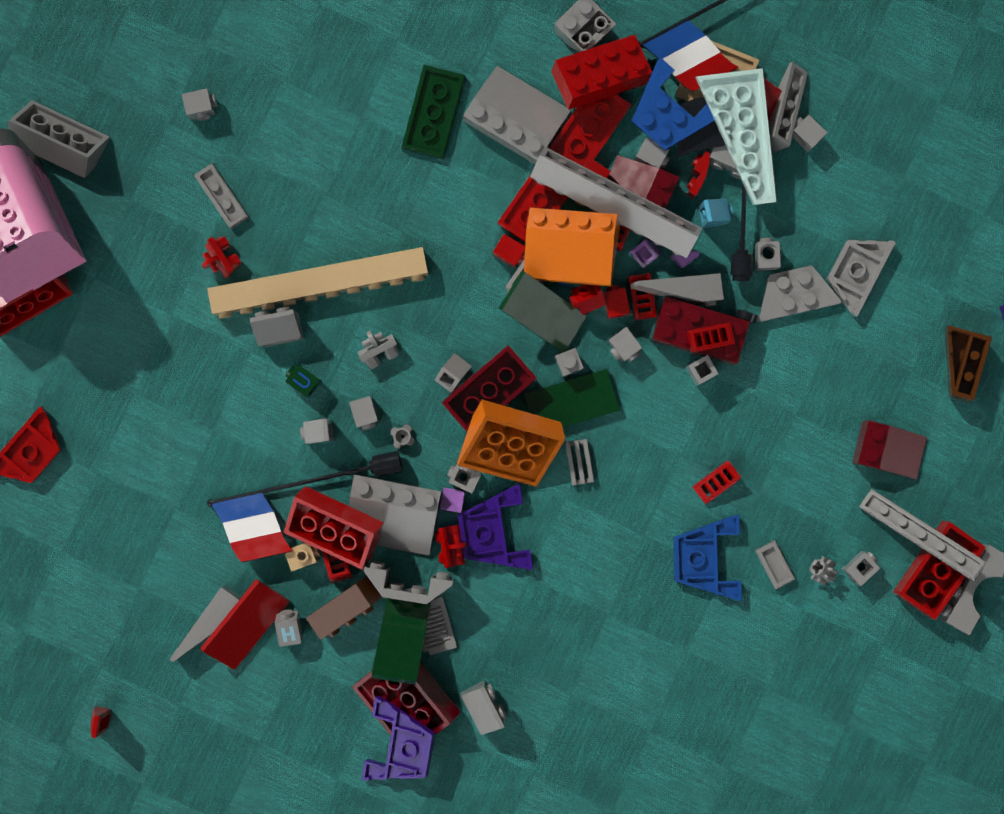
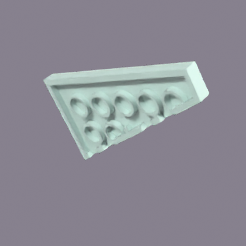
M763 68L695 77L752 204L776 202Z

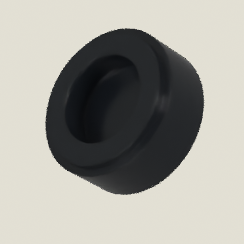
M737 310L735 316L736 318L749 321L750 324H756L758 315L743 310Z

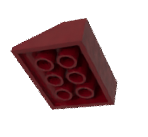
M421 662L416 685L371 678V670L352 686L371 712L373 711L375 697L381 696L436 734L450 725L461 713ZM378 719L391 736L393 723Z

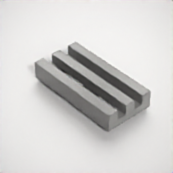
M587 439L565 442L572 486L594 482ZM580 444H583L588 473L587 479H584L579 448ZM570 446H575L580 480L575 478Z

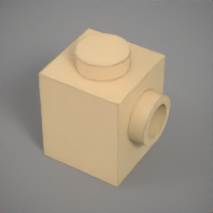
M306 543L292 547L291 549L294 552L285 553L291 572L318 562V557L320 556L319 549Z

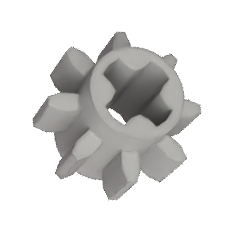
M822 556L821 560H814L811 568H809L813 574L811 579L825 586L826 582H833L838 573L834 568L836 563Z

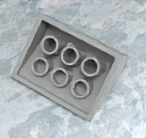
M497 66L472 100L463 115V120L468 125L536 165L540 154L546 147L549 148L571 110H568L564 105Z
M354 475L349 506L384 522L377 546L430 555L442 491Z

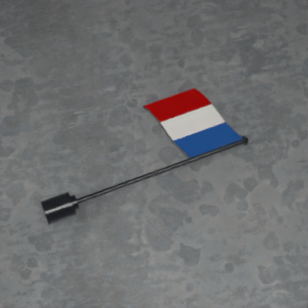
M718 0L641 42L639 40L641 49L645 48L656 58L659 59L661 57L675 69V72L672 74L675 79L691 92L700 89L695 77L729 73L737 69L738 66L724 57L712 41L689 22L727 0Z
M398 450L372 456L369 466L217 500L209 499L207 505L213 507L223 523L231 548L242 563L294 552L286 542L276 515L263 495L264 493L368 470L371 471V474L375 473L376 477L403 472L402 461Z

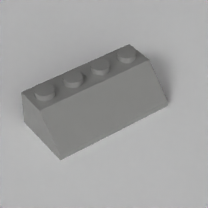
M33 100L8 122V129L15 132L36 156L83 178H86L97 166L109 141V136Z

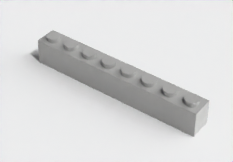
M547 147L540 154L530 176L537 183L547 185L554 189L556 193L566 195L574 199L577 204L585 205L596 213L618 214L620 226L628 227L635 234L651 239L656 245L664 246L678 256L688 257L702 230L700 226Z

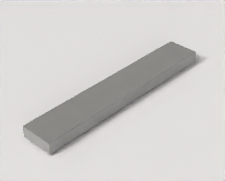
M873 489L870 490L859 506L860 509L973 582L987 564L978 556Z

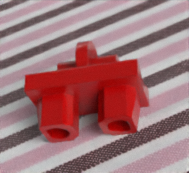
M225 236L217 239L211 237L207 239L208 243L205 245V248L208 252L202 254L206 261L201 266L203 269L211 268L213 273L220 270L225 279H227L240 266L241 261L236 254L225 257L223 252L230 248V244Z
M459 525L438 528L439 531L435 533V538L438 543H441L442 552L438 555L439 563L444 564V568L465 564L463 547H467L468 543L462 542Z

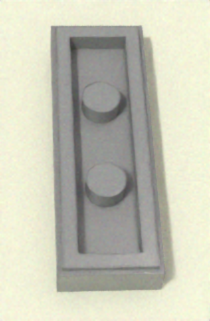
M212 163L194 175L231 230L249 218Z

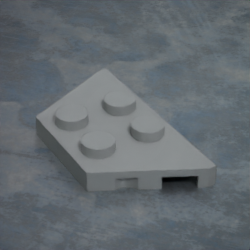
M847 240L826 280L852 316H858L896 242L876 240Z
M812 265L772 274L767 278L758 323L841 304V300Z

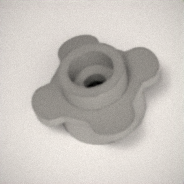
M410 425L391 429L390 433L393 436L395 448L399 449L403 445L411 446L414 444L415 440L411 436L412 428Z

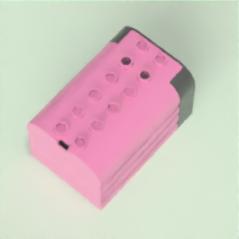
M0 128V297L8 303L86 262V259L42 162L15 132Z

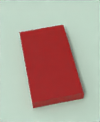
M256 579L200 649L205 654L235 670L275 621L276 614L283 611L290 601Z

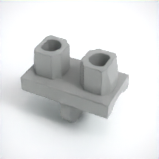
M371 331L366 332L369 338L362 341L363 346L366 348L358 351L360 360L365 362L371 370L381 364L376 356L384 351L388 360L399 355L393 334L384 338L381 332L373 336Z

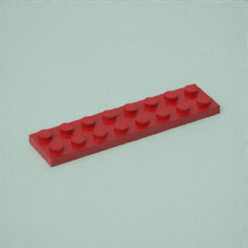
M615 94L577 107L549 149L587 168L591 161L595 160L632 104ZM529 176L497 224L526 243V228L530 208L560 210L568 196L556 193L554 189L537 183L535 179Z

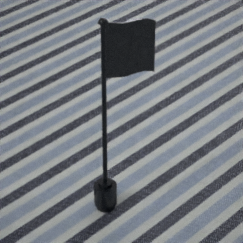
M704 97L687 101L680 106L695 117L707 102ZM716 122L710 123L705 128L698 130L679 142L677 159L694 151L725 146L726 144ZM743 182L740 250H736V254H731L730 275L733 276L732 281H750V276H753V254H749V250H745L746 189Z

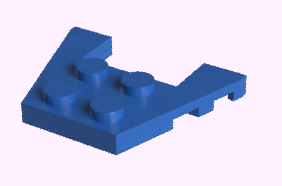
M660 57L633 116L632 123L665 151L698 130L705 128L715 120L708 104L693 117L661 89L662 85L675 72V69Z
M732 515L673 537L674 581L742 601L741 581H718L717 535H740L739 515Z

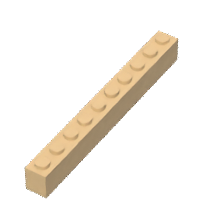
M420 247L207 288L212 314L219 316V319L232 317L231 313L240 312L241 315L250 314L256 308H262V311L275 308L274 305L282 303L283 306H292L296 304V301L303 299L305 302H313L318 300L317 297L326 295V298L338 297L340 292L345 291L348 294L361 292L360 289L369 287V290L382 288L381 284L390 283V286L403 284V280L411 279L412 282L425 280L424 276H429L424 249Z

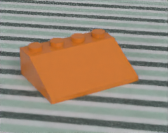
M530 208L526 228L524 272L539 281L611 286L620 230L618 214Z
M481 400L472 416L457 466L537 487L565 440L562 424L559 421Z

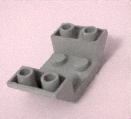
M372 561L364 567L367 577L380 595L385 598L428 604L454 583V578L450 577V573L437 571L436 575L433 574L431 577L429 591H425L426 587L413 585L412 588H405L404 584L399 582H391L390 585H387L390 567H385L384 562Z

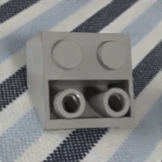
M578 0L554 23V32L569 47L582 52L593 48L616 26V23L593 0Z
M289 307L276 309L277 313L273 314L268 313V311L255 313V317L249 319L257 345L262 348L304 339L299 313Z
M485 680L461 692V697L481 735L505 727L506 712L501 703L497 705L495 702L496 693L492 685H487Z

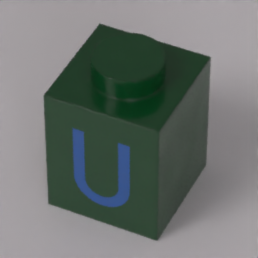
M299 364L296 367L292 366L285 375L287 377L285 382L307 398L311 396L321 382L319 378Z

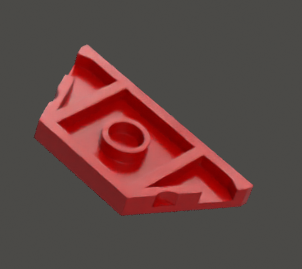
M39 406L1 450V476L34 483L62 451L44 407Z

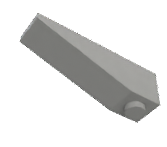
M794 62L789 63L778 88L782 92L768 121L771 153L790 147L808 75L807 71Z
M721 273L644 280L631 284V289L692 304H703V307L716 306V302L724 300Z
M227 586L221 587L169 660L172 662L176 661L209 637L241 596Z

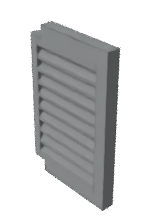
M443 596L430 601L431 606L422 653L429 651V655L457 648Z

